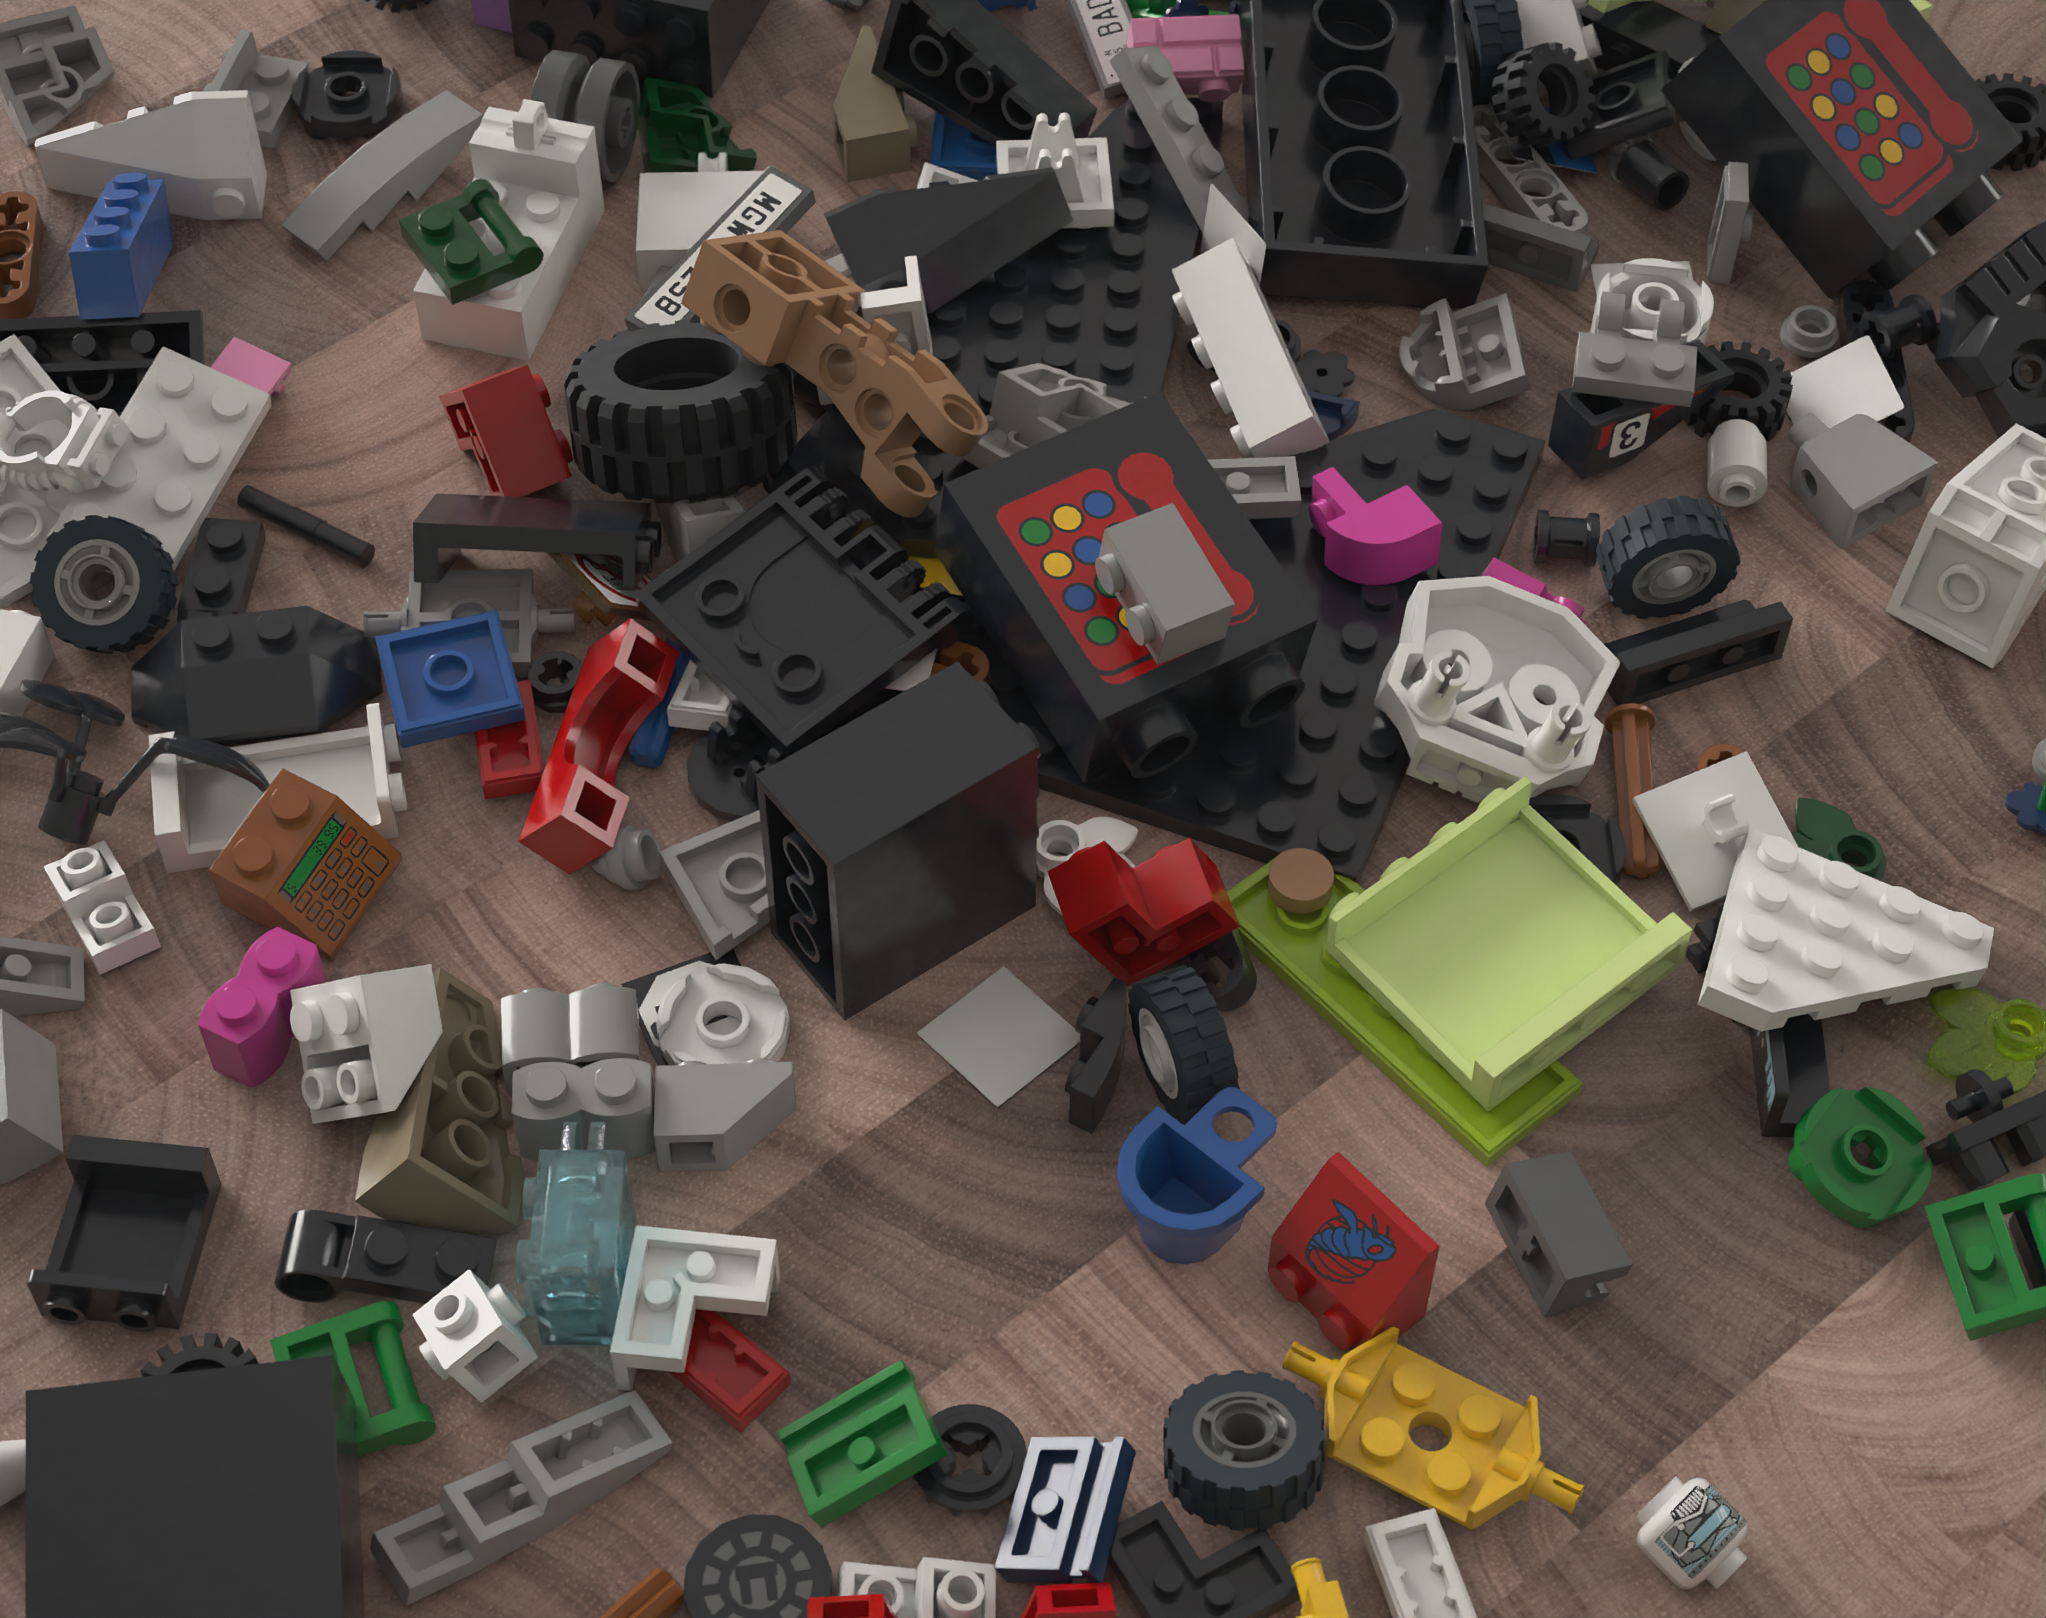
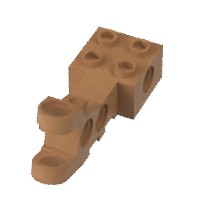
M778 230L703 240L681 304L700 317V323L706 329L716 334L724 335L743 349L742 354L749 361L766 367H772L778 363H786L828 394L865 445L860 477L876 497L891 511L904 517L919 516L937 495L938 490H935L932 479L915 459L914 456L917 452L912 447L913 443L923 432L937 447L955 456L969 454L986 434L989 426L981 408L943 362L926 350L917 351L916 356H914L897 344L895 338L898 330L882 318L874 319L871 325L857 315L856 312L861 302L860 293H864L865 290L783 231Z

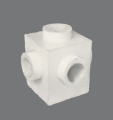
M470 1269L413 1314L427 1339L426 1342L419 1346V1349L428 1364L442 1379L447 1380L453 1377L481 1403L538 1358L518 1325V1322L526 1317L518 1301L504 1285L498 1283L490 1289Z

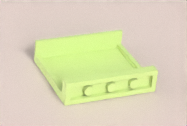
M1524 776L1506 790L1504 788L1493 790L1482 800L1473 814L1459 824L1450 822L1444 825L1431 838L1427 847L1410 859L1401 857L1395 860L1386 868L1378 882L1361 894L1353 892L1345 896L1336 904L1329 916L1327 952L1487 1111H1490L1683 965L1692 928L1674 912L1656 923L1529 805L1532 781L1527 776Z

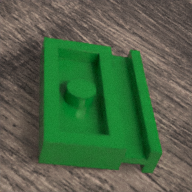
M902 1360L777 1431L780 1441L785 1444L789 1455L787 1460L809 1517L821 1528L948 1455L925 1399L919 1393L915 1384L916 1378L914 1373Z

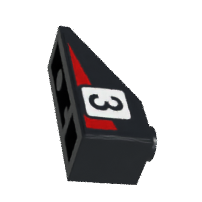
M1700 340L1686 344L1697 347L1695 388L1690 407L1572 392V387L1559 391L1548 447L1581 480L1630 462L1731 384L1735 373Z

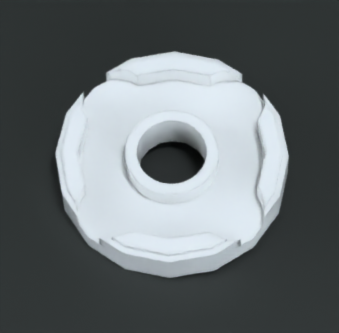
M723 963L707 966V972L698 973L691 977L690 972L678 979L661 999L656 1018V1028L661 1054L669 1065H677L685 1061H700L706 1064L745 1063L752 1059H769L778 1062L786 1051L790 1034V1018L787 1006L780 997V991L771 979L749 967ZM721 1015L732 1016L741 1023L735 1032L728 1035H716L705 1028L711 1019Z

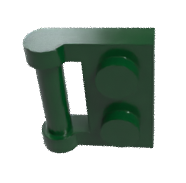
M477 179L470 182L459 196L399 219L403 239L452 305L527 275L536 270L543 261L544 254L542 249L533 238L524 236L499 204L498 192L486 179ZM482 218L506 251L493 256L469 222Z

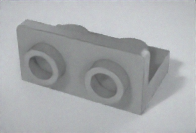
M241 30L232 47L225 50L218 73L213 82L205 86L204 91L248 90L261 147L275 149L296 110L292 96L294 79L306 66L308 73H310L309 64L303 61L258 55L253 32Z

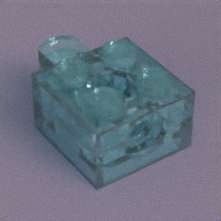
M563 1122L561 1149L539 1150L537 1177H526L524 1181L523 1216L525 1220H532L530 1240L518 1241L516 1253L517 1282L525 1283L524 1308L526 1318H536L542 1345H611L634 1232L637 1226L625 1150H610L607 1122H591L588 1150H582L580 1123Z

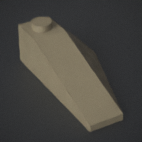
M439 967L433 973L443 1032L396 1111L379 1113L377 1115L364 1149L355 1202L384 1220L466 1234H509L518 1227L524 1172L521 1157L510 1154L506 1129L514 1121L511 1104L500 1101L495 1074L502 1068V1053L493 1004L490 999Z

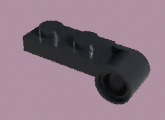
M302 1210L292 1214L289 1218L275 1278V1286L282 1294L292 1299L310 1303L330 1301L338 1295L340 1289L426 1304L469 1269L488 1286L497 1239L361 1215L356 1217L321 1210Z

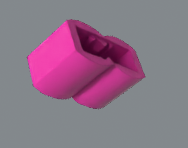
M276 927L262 935L248 949L240 964L238 976L224 983L210 996L201 1011L198 1026L215 1071L253 1088L266 1081L281 1066L288 1054L291 1038L295 1037L290 1023V1013L293 1007L290 990L327 982L316 944Z

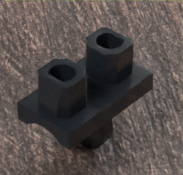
M1979 1069L1968 1070L1957 1077L1955 1085L1957 1098L1946 1102L1945 1108L1952 1120L1956 1121L1967 1116L1972 1124L1950 1133L1948 1137L1925 1147L1934 1166L1950 1160L1956 1173L1970 1192L2011 1173L1994 1139L2004 1134L2009 1139L2023 1167L2046 1157V1090L2004 1109L2002 1100L2014 1094L2010 1080L2006 1077H2001L1992 1081L1985 1072Z

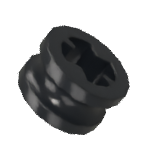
M552 651L536 658L528 670V680L531 681L534 704L541 710L550 713H564L582 667L580 660L573 654L564 651ZM560 678V683H564L567 679V683L561 686H555L554 681L547 685L549 680Z

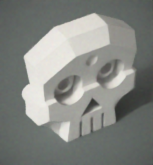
M1490 576L1419 581L1407 602L1399 645L1383 671L1373 705L1385 712L1399 730L1411 758L1406 771L1407 775L1429 784L1437 782L1439 783V788L1454 794L1457 791L1462 792V797L1477 803L1497 788H1504L1506 790L1521 778L1527 776L1532 781L1530 798L1549 789L1567 785L1578 787L1594 765L1604 725L1594 714L1621 662L1569 608ZM1535 698L1542 700L1546 705L1541 704Z

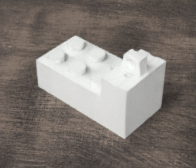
M523 99L519 112L488 107L479 128L475 131L469 142L474 171L473 181L486 179L492 184L499 194V204L524 236L533 238L542 249L544 256L541 265L527 275L454 305L450 303L428 271L424 269L413 290L422 340L529 361L605 211L595 128L593 126L548 118L543 102ZM482 218L469 222L493 256L506 251Z

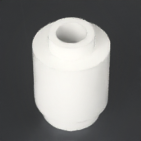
M1741 419L1729 420L1720 424L1715 429L1707 443V489L1715 501L1726 506L1741 507L1753 504L1764 496L1768 487L1767 443L1758 427L1753 423Z

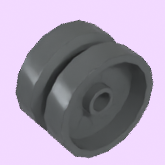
M552 50L544 58L538 70L531 100L545 104L548 118L593 126L595 128L601 180L615 183L623 175L629 163L636 139L640 89L635 67L628 62L600 58L590 66L587 57L584 55Z

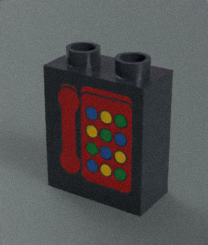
M1766 0L1720 35L1660 90L1723 169L1728 165V162L1748 163L1749 201L1828 298L1866 270L1876 283L1889 291L1927 262L1940 248L1922 226L1934 217L1947 235L1951 237L1996 203L2004 193L1986 171L2023 141L1910 0Z
M1161 392L1152 394L944 484L935 554L1083 783L1124 764L1134 778L1142 779L1154 776L1173 766L1193 748L1198 737L1196 730L1231 714L1235 716L1242 727H1257L1281 715L1302 695L1305 683L1300 677V672L1318 618ZM1173 503L1235 605L1224 639L1157 665L1146 645H1138L1131 636L1126 623V612L1115 593L1110 595L1103 589L1096 573L1095 561L1099 557L1103 534L1106 528Z

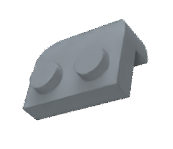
M1507 293L1452 312L1446 298L1441 299L1421 311V324L1412 333L1410 338L1402 336L1399 354L1408 377L1425 397L1442 407L1460 411L1472 410L1532 389L1514 309Z

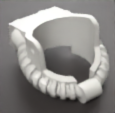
M44 391L28 396L23 401H17L15 407L9 406L6 409V414L0 412V478L17 488L32 491L39 499L51 504L66 499L72 493L80 494L85 490L98 488L103 477L109 472L111 463L120 447L126 442L130 429L113 409L100 407L97 411L89 402L73 394H67L62 391ZM59 419L70 429L68 436L62 444L45 458L37 451L27 456L15 457V450L7 443L15 427L28 431L33 426L44 421Z

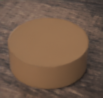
M1305 848L1289 849L1276 856L1270 865L1267 885L1268 893L1276 905L1288 912L1297 914L1312 913L1324 907L1329 901L1332 894L1334 871L1330 862L1316 851Z

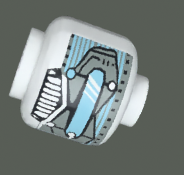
M1675 1476L1635 1516V1519L1642 1525L1637 1535L1638 1547L1681 1589L1694 1588L1705 1579L1717 1589L1748 1558L1738 1548V1545L1746 1536L1748 1529L1747 1521L1703 1478H1694L1684 1484Z

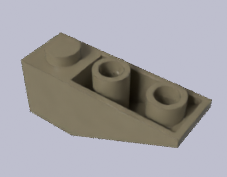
M870 25L862 26L833 104L835 148L848 182L910 171V148L918 146V134L912 114L904 115L903 113L905 110L903 92L871 73L878 44Z

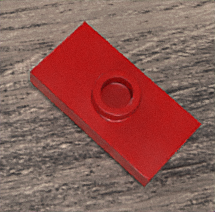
M530 680L517 682L526 720L474 732L485 800L537 791L545 768Z
M696 1309L684 1373L668 1371L740 1433L791 1385L790 1373L716 1311Z

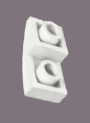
M105 840L87 848L74 850L64 858L44 866L61 904L100 975L161 948L154 927L135 898L124 871Z
M923 1557L918 1568L911 1569L844 1561L838 1572L837 1596L885 1594L897 1618H996L995 1564Z

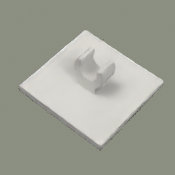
M1747 751L1642 793L1632 799L1638 814L1690 912L1726 898L1740 844L1749 832L1750 827L1770 836L1782 837L1798 847Z

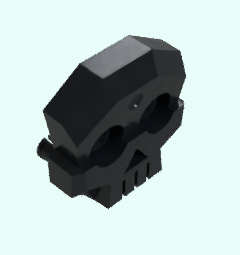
M2046 221L2026 230L1940 298V322L1937 323V334L1932 342L1927 343L1929 351L1936 356L1935 362L1962 398L1976 396L1998 439L2015 424L2046 438ZM2030 293L2031 308L2017 304ZM2021 364L2028 365L2033 372V379L2030 383L2025 382L2020 376L2019 369Z

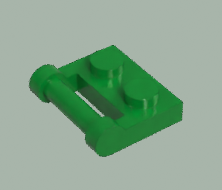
M2034 1173L1924 1206L1965 1331L1970 1341L2046 1319V1286L2029 1290L2003 1216L2015 1211L2025 1212L2046 1271V1174Z
M391 1301L373 1303L270 1340L276 1362L333 1355L355 1398L358 1457L394 1444H417L428 1439L436 1431V1423L431 1407L428 1404L421 1403L399 1334L404 1328L399 1307L395 1302ZM364 1341L372 1343L392 1407L391 1411L374 1417L371 1416L350 1346Z

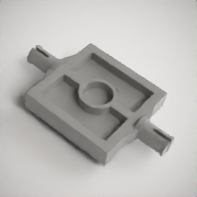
M532 569L448 570L439 583L414 582V571H410L409 594L402 605L401 611H364L365 637L382 636L498 610L515 677L528 678V670L532 664L533 648L539 638V633H576L575 607L538 608V602L533 595Z

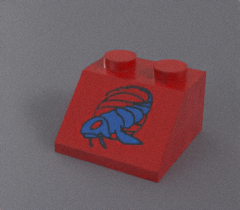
M1337 1152L1327 1160L1272 1235L1267 1271L1278 1292L1290 1302L1296 1303L1299 1301L1318 1320L1321 1331L1335 1347L1343 1351L1347 1349L1351 1351L1393 1326L1400 1329L1399 1338L1425 1316L1440 1246L1344 1156Z

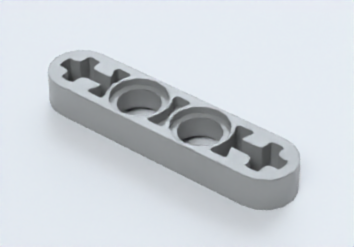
M1484 105L1473 106L1479 171L1513 213L1585 235L1588 224L1586 211L1537 151L1531 148L1533 159L1536 162L1513 157L1493 108ZM1499 160L1514 161L1519 163V165L1504 164L1499 162ZM1523 192H1536L1547 197L1529 196Z

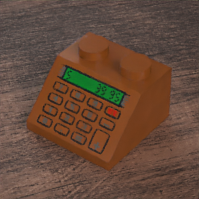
M282 768L208 871L222 905L270 930L279 927L316 944L319 955L333 961L403 858L401 852L337 795Z

